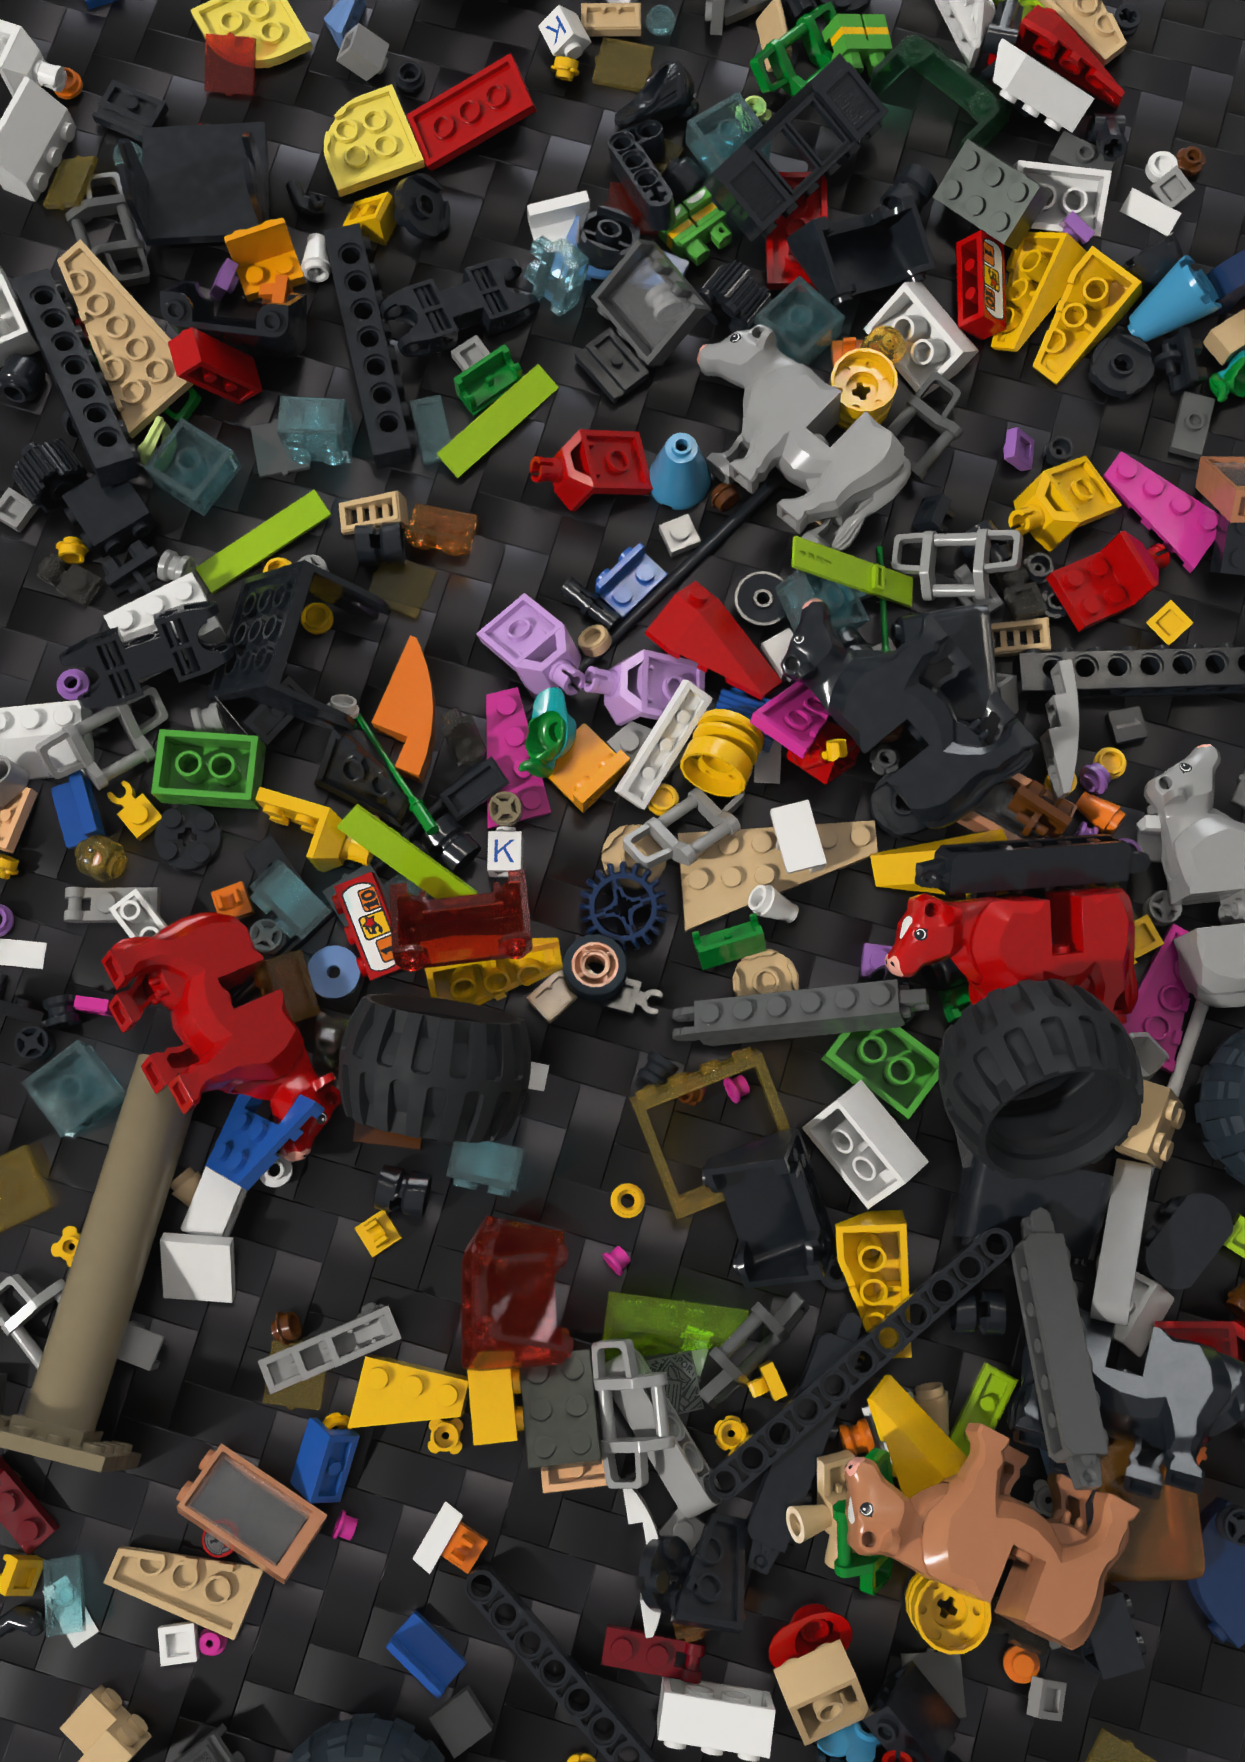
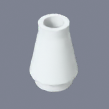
M313 233L308 236L301 264V270L306 279L316 283L326 281L332 272L325 238L319 233Z
M771 885L756 886L748 899L749 908L757 916L791 923L798 915V906L791 903Z

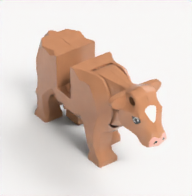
M968 1423L965 1432L970 1441V1453L959 1472L944 1479L937 1485L922 1490L911 1498H908L897 1487L886 1480L873 1460L865 1457H854L847 1462L843 1471L848 1490L845 1506L848 1525L847 1544L857 1554L891 1557L929 1580L944 1584L961 1595L991 1603L1007 1559H1011L1014 1562L994 1612L1026 1630L1070 1650L1081 1647L1089 1638L1100 1613L1105 1576L1127 1546L1130 1534L1129 1522L1136 1518L1140 1511L1139 1508L1113 1494L1096 1492L1093 1498V1520L1088 1527L1085 1504L1092 1490H1074L1070 1478L1063 1474L1049 1473L1047 1483L1052 1494L1053 1508L1051 1518L1045 1519L1031 1505L1017 1500L1010 1495L1014 1483L1020 1477V1469L1026 1464L1029 1456L1009 1446L1010 1439L981 1423Z

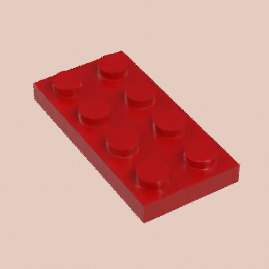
M510 53L406 114V117L425 164L432 172L537 110L516 60Z
M779 172L792 189L798 186L811 173ZM824 175L817 180L820 186L807 199L801 195L796 200L799 206L786 219L781 214L775 220L778 226L766 237V288L769 290H817L791 254L786 238L812 219L826 216L828 219L827 179Z

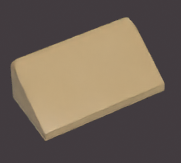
M772 0L756 20L762 50L771 40L779 39L788 32L781 0ZM790 45L787 49H785L789 59H791L792 47ZM768 58L764 60L767 72H773Z

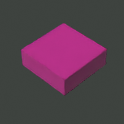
M75 996L73 1007L76 1010L87 1014L113 1017L108 1005L111 1000Z

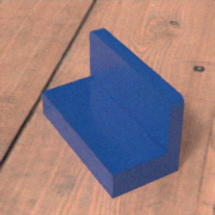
M79 770L68 775L69 782L51 788L66 847L73 849L107 838L91 781L83 771Z
M309 1418L292 1473L291 1485L310 1504L340 1502L360 1435L353 1429H328L318 1418Z
M416 1610L395 1632L386 1645L387 1650L437 1699L444 1694L446 1687L467 1664V1660Z

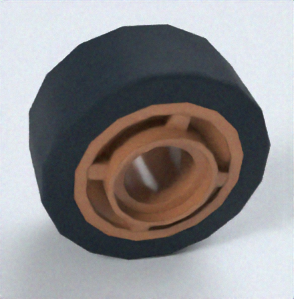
M600 934L586 935L575 940L566 951L563 959L564 980L569 990L578 998L589 1002L605 1001L615 996L623 987L627 976L626 956L621 946L612 938ZM597 962L604 967V970L599 974H591L586 970V967L590 963Z

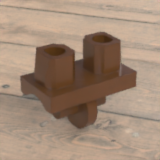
M1032 780L1025 787L1022 785L1019 787L1007 809L1017 814L1015 819L1026 825L1021 833L1025 837L1032 830L1043 837L1045 834L1050 837H1061L1073 819L1070 816L1074 805L1064 798H1058L1054 805H1051L1042 799L1047 791L1045 786L1036 780Z

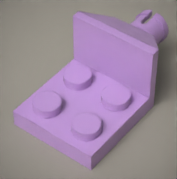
M522 594L476 633L485 646L517 672L530 696L534 699L540 692L550 687H561L568 695L578 693L570 683L576 685L580 690L584 687L586 677L578 670L582 656L565 625L527 594Z
M643 649L619 662L609 670L599 669L594 666L588 667L585 677L586 681H591L592 684L585 683L583 688L589 693L604 694V705L614 723L622 726L639 717L658 720L683 679L689 680L705 692V672L697 669L698 663L690 659L681 657L677 659L668 654Z

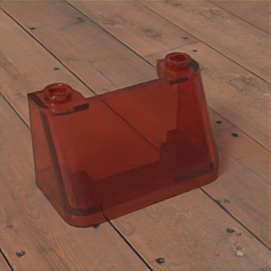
M525 869L508 871L507 882L501 886L500 882H493L494 892L428 900L426 890L419 891V896L407 890L406 883L389 885L392 954L396 965L405 971L414 972L422 968L507 958L521 959L533 948L530 898Z
M485 1216L468 1243L462 1259V1366L464 1369L491 1371L561 1365L565 1359L571 1356L573 1338L569 1336L567 1328L557 1327L555 1274L560 1267L565 1266L568 1258V1248L564 1245V1231Z

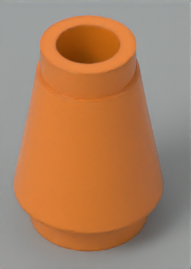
M1086 791L1075 804L1078 806L1077 810L1095 827L1099 828L1102 834L1106 832L1111 836L1127 815L1121 810L1122 806L1089 794Z

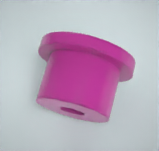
M742 1075L733 1079L727 1077L723 1080L725 1090L734 1103L740 1102L742 1096L750 1093L749 1085Z
M620 1246L615 1247L609 1254L606 1252L602 1254L608 1266L619 1276L623 1274L622 1269L631 1262L630 1257Z
M342 1510L335 1523L331 1538L336 1539L338 1536L350 1541L355 1532L358 1519L346 1515V1511Z
M204 1628L199 1635V1649L205 1655H218L227 1646V1637L207 1628Z

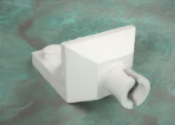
M0 19V74L12 97L24 76L32 79L40 87L44 86L53 91L62 92L67 81L65 68L47 63L39 48L22 26Z

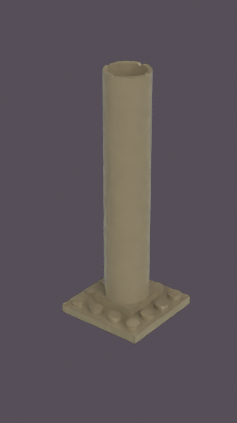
M147 1054L138 1055L24 1413L10 1416L0 1415L1 1448L100 1473L138 1468L142 1455L132 1452L133 1445L115 1440H112V1442H100L103 1431L96 1430V1426L194 1112L193 1109L191 1112L183 1115L169 1087L158 1094L153 1091L141 1068L142 1063L149 1056Z

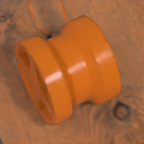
M866 1418L859 1419L852 1426L846 1424L839 1425L838 1431L843 1449H848L855 1457L862 1453L868 1454L875 1447Z

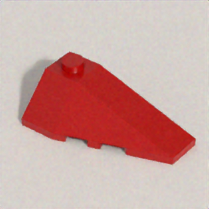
M1036 5L1023 18L1015 46L1025 53L1033 49L1054 72L1117 110L1125 91L1055 10Z
M697 581L677 592L646 630L645 635L669 655L677 659L682 655L698 663L697 669L705 673L710 669L724 676L726 683L760 700L781 686L783 682L722 602Z

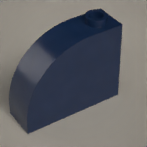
M1217 1496L1200 1512L1190 1528L1184 1552L1185 1574L1194 1599L1211 1621L1207 1625L1208 1628L1223 1644L1228 1641L1237 1648H1240L1245 1644V1546H1239L1230 1542L1218 1533L1215 1525L1216 1515L1223 1506L1231 1503Z

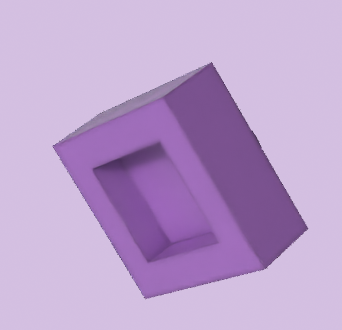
M1074 211L1067 214L1059 223L1064 229L1061 233H1068L1080 245L1087 243L1095 234Z
M229 258L225 260L211 288L210 296L221 301L226 292L232 294L239 280V277L234 275L239 265L238 263Z
M1018 427L1008 429L1006 443L1003 448L1004 460L1021 472L1032 469L1035 440Z
M864 943L860 978L867 979L878 967L885 965V957L893 946Z

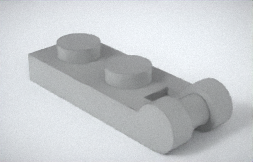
M66 887L65 899H68V910L64 911V921L69 923H118L109 911V908L135 888L160 916L161 889L158 887ZM82 900H91L90 911H82Z

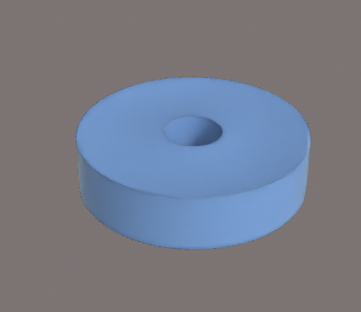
M332 945L318 950L312 956L307 966V979L311 988L318 995L329 1000H341L353 994L362 979V974L356 962L357 957L349 949L342 946ZM338 967L340 969L339 976L337 978H330V970Z

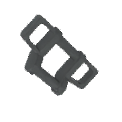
M117 172L93 174L90 180V175H88V179L84 181L87 183L84 185L87 186L85 189L86 199L81 201L79 205L77 204L71 208L65 215L68 225L73 228L76 241L78 242L81 239L102 264L107 265L108 270L123 287L148 284L150 282V270L145 257L146 249L143 241L138 238L130 209L122 191L119 174ZM112 184L116 187L118 193L116 195L92 198L91 188ZM118 214L126 240L98 244L92 248L85 224L95 217ZM139 258L142 272L121 275L113 262Z
M938 372L932 373L916 394L910 396L905 402L906 407L887 428L897 437L916 414L941 434L918 462L908 459L911 463L910 477L920 482L928 475L927 470L953 440H958L963 434V430L959 425L947 419L959 401L961 391ZM933 384H938L952 396L942 415L938 414L921 400Z
M794 1291L774 1316L757 1302L751 1308L752 1313L719 1348L715 1346L709 1353L723 1370L698 1393L699 1396L715 1409L738 1388H743L749 1381L747 1377L780 1342L784 1344L791 1337L790 1333L810 1308L807 1301L797 1291ZM764 1323L771 1332L737 1367L729 1360L730 1356Z

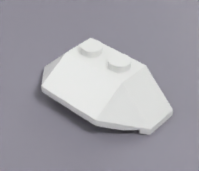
M935 0L968 68L975 67L983 48L989 23L993 22L996 13L993 1Z

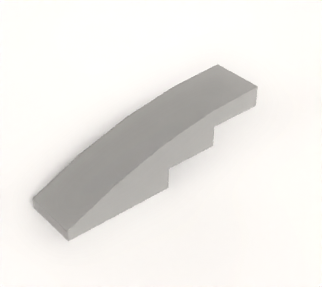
M1072 659L1058 661L1050 671L1056 695L1049 699L1045 707L1051 729H1048L1040 737L1055 801L1058 798H1064L1071 791L1078 754V691Z
M387 1305L258 1360V1364L271 1395L300 1381L307 1380L402 1339L391 1309Z

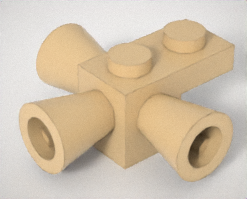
M848 1449L817 1457V1505L789 1506L786 1511L787 1526L795 1542L801 1544L824 1530L829 1534L824 1562L832 1569H834V1561L838 1558L837 1521L833 1519L832 1506L837 1501L847 1499L848 1490L843 1471L847 1462L855 1457Z

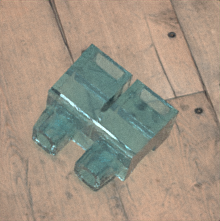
M545 236L539 237L533 241L530 253L537 257L540 262L534 260L529 263L525 269L524 278L534 285L531 294H534L537 298L545 297L551 302L550 310L560 317L578 305L590 258L563 237L554 243Z

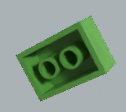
M159 729L151 794L161 803L259 810L260 805L255 798L259 787H262L266 746L260 737L255 735Z
M901 1027L840 1033L821 1058L822 1061L855 1085L862 1080L883 1107L902 1122L912 1116L939 1079V1056Z

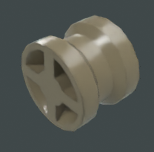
M502 791L496 793L491 798L488 806L492 820L501 827L514 826L522 817L523 809L521 802L511 792Z

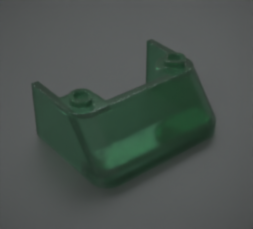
M912 35L904 38L872 70L869 87L877 97L911 66L964 108L978 124L961 140L957 155L967 139L984 147L1007 124L1012 111L1011 104L999 95L1000 92L937 42L920 36Z

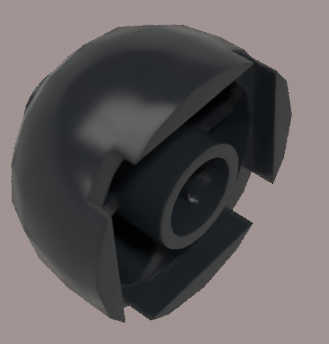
M598 206L597 211L590 213V209H587L580 216L577 226L576 245L578 251L589 265L601 270H613L618 262L624 258L634 242L640 239L639 227L637 226L635 229L631 224L632 218L617 208Z
M1171 233L1160 243L1155 242L1126 261L1127 266L1130 267L1127 268L1126 265H1121V267L1142 282V293L1152 291L1179 259L1183 257V252L1174 233Z

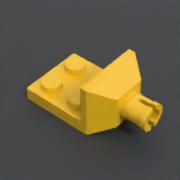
M1085 455L1044 470L1013 501L1015 510L1009 515L1008 523L1010 528L1021 525V527L1015 530H1018L1021 535L1030 532L1036 541L1047 551L1051 552L1076 528L1115 513L1122 504Z
M259 787L255 800L263 808V812L270 816L269 820L288 826L289 822L301 825V830L314 834L306 857L318 871L326 872L343 866L345 860L362 863L365 866L370 865L374 854L337 828L342 819L330 807Z

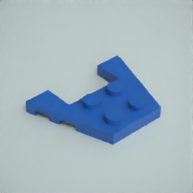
M238 1094L205 1166L248 1191L279 1159L276 1152L289 1139L295 1142L304 1133L300 1127L311 1116L317 1119L325 1110L324 1107L300 1094L281 1123L277 1125L255 1114L263 1102L262 1099Z

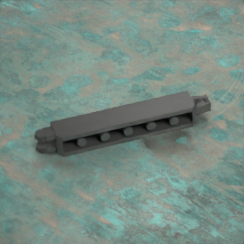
M895 979L694 1001V1006L673 1009V1019L677 1022L694 1021V1026L674 1029L673 1039L681 1042L700 1040L703 1045L719 1046L898 1028L905 1025V1018L911 1017V1012L930 1009L929 995L926 989L910 990L909 985H900L898 980Z
M1039 1207L1037 1210H1033L1027 1218L1024 1217L1021 1220L1020 1228L1022 1230L1020 1232L1022 1240L1014 1246L1010 1254L1048 1456L1056 1463H1066L1074 1490H1094L1102 1486L1100 1458L1109 1454L1107 1449L1108 1435L1103 1428L1099 1410L1100 1396L1095 1390L1092 1375L1093 1362L1087 1351L1084 1336L1085 1323L1080 1316L1077 1302L1078 1289L1073 1281L1070 1268V1251L1065 1244L1064 1234L1055 1233L1054 1224L1051 1220L1052 1217L1050 1216L1051 1213Z

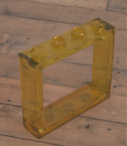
M751 1047L743 1050L738 1049L731 1053L732 1058L719 1062L718 1059L707 1061L699 1066L700 1071L689 1075L686 1072L674 1074L667 1078V1084L655 1088L654 1084L644 1086V1089L635 1092L636 1096L629 1098L676 1219L725 1201L723 1193H713L705 1185L678 1195L646 1110L754 1067L778 1131L790 1129L763 1054L757 1048L751 1050Z

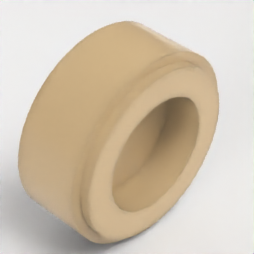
M602 625L587 627L578 638L579 647L589 657L602 655L609 649L612 643L609 632Z

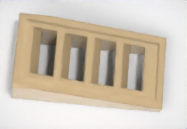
M398 490L339 503L341 533L343 535L355 534V525L374 524L376 528H380L382 523L401 521L402 528L409 527L407 501ZM382 507L383 518H379L378 508ZM365 509H369V521H366ZM352 510L357 511L358 523L353 524Z
M1049 617L991 624L993 647V633L1000 632L1001 647L994 648L995 657L1018 656L1019 653L1027 649H1040L1041 653L1051 652ZM1026 631L1027 644L1021 645L1020 632ZM1033 631L1040 632V643L1034 644ZM1007 632H1013L1014 646L1007 645Z

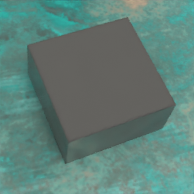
M469 1685L431 1712L429 1720L454 1759L492 1731L494 1725Z

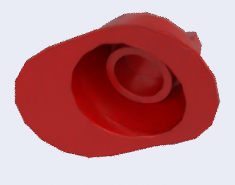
M818 1603L804 1605L794 1613L790 1623L781 1628L773 1637L769 1646V1659L772 1665L777 1668L791 1658L802 1657L815 1651L821 1644L832 1643L839 1639L844 1649L847 1650L852 1641V1628L846 1618L832 1612L825 1605Z

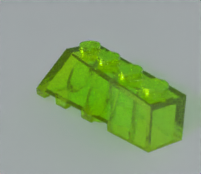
M609 1290L603 1340L631 1339L634 1349L640 1352L642 1356L708 1349L715 1346L720 1347L746 1320L749 1310ZM605 1348V1361L620 1355L622 1351L619 1348Z

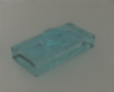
M441 395L410 401L424 465L443 462L436 454L451 441Z
M82 1554L43 1560L46 1637L86 1631Z

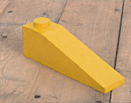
M1028 232L1018 249H1012L1006 266V270L1009 272L1008 282L1005 285L1007 329L993 335L991 347L994 350L1018 352L1062 297L1071 271L1087 253L1068 233Z
M1092 246L1069 275L1067 286L1061 300L1058 302L1056 313L1049 330H1047L1033 363V368L1055 385H1058L1142 295V282Z
M997 829L871 853L870 859L876 887L945 895V892L938 888H926L915 884L916 863L933 860L935 851L941 845L1007 841L1003 829ZM997 891L995 896L1008 894L1009 892Z
M558 938L450 939L421 945L430 996L432 998L472 1003L479 1006L494 998L496 1001L507 997L506 992L520 985L529 986L563 969Z
M903 1210L867 1211L835 1224L837 1261L862 1318L866 1332L909 1296L907 1224ZM909 1306V1307L906 1309V1313H905V1314H906V1319H907L908 1322L910 1323V1306ZM886 1327L879 1333L878 1338L881 1346L890 1348L896 1343L897 1334L891 1327ZM911 1342L893 1358H912Z
M885 1375L867 1398L879 1439L886 1443L890 1453L892 1476L897 1477L901 1492L908 1498H911L922 1490L937 1485L944 1479L957 1474L966 1461L967 1456L891 1375Z

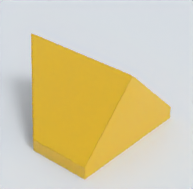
M389 192L355 201L342 227L359 223L363 236L369 234L371 241L386 246L397 224L394 219V210L396 209L394 196Z

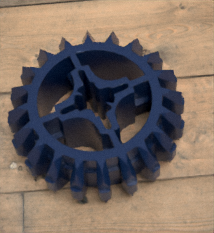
M626 861L620 863L621 872H615L612 863L607 864L609 875L606 877L603 871L600 869L596 870V876L600 881L596 883L588 878L586 883L593 888L592 892L586 890L580 892V896L589 898V903H580L578 905L580 910H589V915L580 918L581 923H586L590 920L593 923V926L589 927L586 933L590 935L597 929L601 933L600 935L612 938L614 941H620L623 952L627 950V941H632L634 950L640 949L638 942L640 937L643 938L645 943L650 944L652 940L647 932L651 930L657 935L661 933L660 928L654 925L655 921L657 920L661 923H666L667 917L658 915V909H669V904L667 903L658 904V898L667 895L666 890H661L657 893L654 890V887L658 886L661 880L657 878L650 884L646 879L651 875L652 871L647 869L643 876L638 875L637 873L640 868L638 863L633 865L632 872H626ZM620 879L634 880L641 884L648 893L636 897L629 896L624 891ZM610 882L614 895L613 902L609 906L596 910L597 896L600 890ZM617 889L620 891L621 897H626V901L628 899L631 902L641 901L629 908L628 918L630 923L627 922L626 916L621 915V912L619 914L616 911L607 913V910L613 909L614 906L619 904ZM651 903L652 911L650 918L637 931L633 918L634 911L643 905ZM612 916L618 917L622 921L627 934H618L610 931L601 923L600 919Z

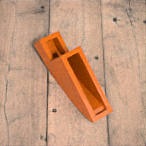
M410 635L371 723L376 732L405 743L395 768L401 776L423 784L435 743L436 704L431 676L417 638Z

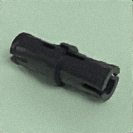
M570 577L563 584L560 594L579 607L582 615L585 617L590 616L597 623L604 626L609 633L619 624L622 616L602 602L599 594H592L573 577Z

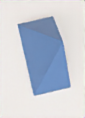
M339 0L323 18L339 49L344 35L359 23L367 4L366 0Z

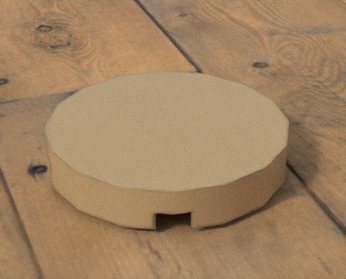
M642 825L620 826L609 834L603 844L601 858L607 875H609L607 864L612 863L615 872H621L620 863L622 861L627 863L626 872H632L633 865L637 862L624 850L623 838ZM650 834L634 843V846L644 856H651L664 850ZM666 861L650 868L652 873L646 879L650 884L655 879L660 878L665 870ZM640 867L637 874L643 876L647 869ZM620 879L624 889L639 890L644 888L634 880Z
M766 949L767 951L744 957L737 964L732 977L733 992L735 997L798 990L799 974L789 958L775 950Z

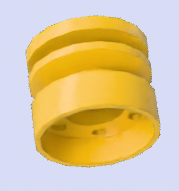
M870 348L855 349L845 353L835 363L829 385L841 391L840 421L836 425L847 431L865 411L880 425L886 420L896 393L898 378L892 361L883 353Z
M726 709L706 711L700 717L697 728L693 732V739L688 743L682 756L680 769L687 780L704 792L724 797L739 795L746 788L752 774L753 765L757 762L758 755L764 746L765 738L762 731L751 724L750 719L742 714Z
M917 1572L909 1581L905 1594L906 1612L912 1625L933 1649L952 1655L965 1654L979 1646L987 1636L992 1621L990 1603L961 1595L948 1586L929 1580ZM940 1599L944 1601L948 1599L951 1602V1607L949 1609L945 1607L940 1608L937 1603Z

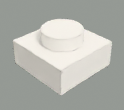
M188 1621L161 1625L158 1628L161 1666L196 1662L200 1659L198 1624Z

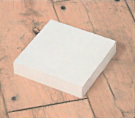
M164 1232L160 1239L163 1298L233 1303L236 1295L233 1237Z

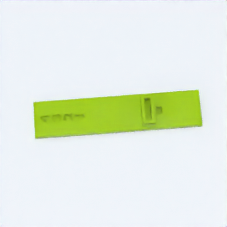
M537 364L436 455L459 478L559 387L543 368Z
M312 490L198 565L196 570L210 592L214 594L332 515L316 491Z
M799 536L793 537L792 568L908 608L912 607L913 577Z
M356 804L337 825L340 831L456 914L478 893L473 887L359 804Z

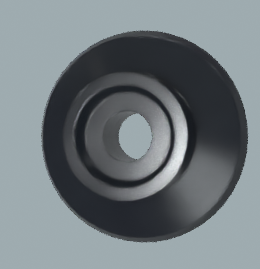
M756 571L748 574L738 583L734 594V602L737 611L745 620L755 625L766 626L779 622L787 615L792 604V593L787 582L779 575L769 571ZM765 598L768 603L760 604L757 599Z

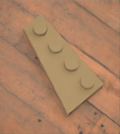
M121 1546L116 1552L103 1583L235 1640L246 1618L264 1571L257 1566L244 1563Z

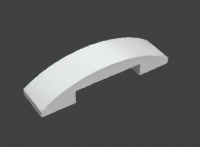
M623 1489L628 1524L643 1522L646 1545L652 1539H659L660 1537L652 1514L638 1490ZM640 1593L645 1636L650 1638L654 1636L661 1613L654 1612L648 1608Z

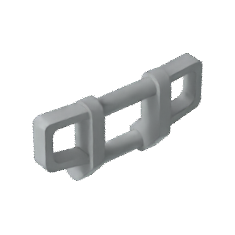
M978 529L977 532L937 534L936 531H925L922 533L898 534L894 538L891 566L896 572L920 576L921 593L924 601H934L936 597L975 596L977 600H987L990 593L988 573L1014 571L1020 568L1023 536L1018 530ZM991 540H1014L1011 560L989 563ZM922 542L920 566L901 564L903 546L907 543ZM975 546L973 564L974 583L936 584L935 565L937 547Z
M149 685L143 686L144 695L114 706H108L75 725L70 723L62 727V730L38 743L35 749L48 774L55 779H61L82 769L98 790H101L108 786V781L144 761L149 763L156 759L153 747L144 736V734L168 718L167 710L156 688ZM149 695L156 709V714L138 726L128 705ZM118 717L129 741L136 751L100 770L81 736ZM66 739L77 761L55 769L48 756V750Z
M696 787L688 793L686 799L660 817H652L644 825L623 838V848L643 869H650L671 858L676 862L689 866L697 860L699 854L727 834L733 835L741 829L738 819L732 813L744 802L745 791L736 795L721 810L706 795L707 792ZM696 808L714 828L690 845L679 842L667 827ZM650 834L664 850L651 856H644L634 846V843Z
M19 1274L7 1277L0 1283V1295L12 1285L25 1299L27 1304L14 1316L10 1317L0 1302V1326L7 1337L12 1336L38 1370L43 1352L23 1326L53 1300H56L59 1304L65 1281L60 1279L37 1295Z
M610 1339L594 1342L592 1344L593 1388L598 1392L603 1440L599 1442L606 1484L611 1489H638L649 1482L647 1452L675 1447L674 1434H670L665 1385L668 1384L667 1372L639 1375L634 1344L631 1339ZM605 1348H619L622 1351L626 1375L606 1376ZM651 1387L656 1435L617 1438L612 1390H635ZM615 1453H635L636 1479H621L619 1477Z

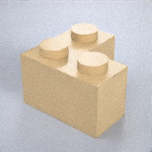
M102 1684L84 1700L59 1729L84 1753L78 1762H130L152 1735L147 1731L148 1726L145 1721L136 1714L131 1715L121 1705V1697L113 1689L105 1688Z

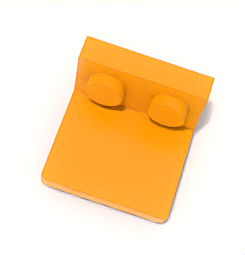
M284 218L266 220L260 225L248 229H239L224 237L232 261L239 264L236 271L248 302L259 299L260 284L275 283L276 274L288 275L292 287L306 283Z
M582 724L576 730V737L571 749L564 756L556 760L553 774L548 779L584 813L626 773L630 766V758L621 749L615 753L588 725Z

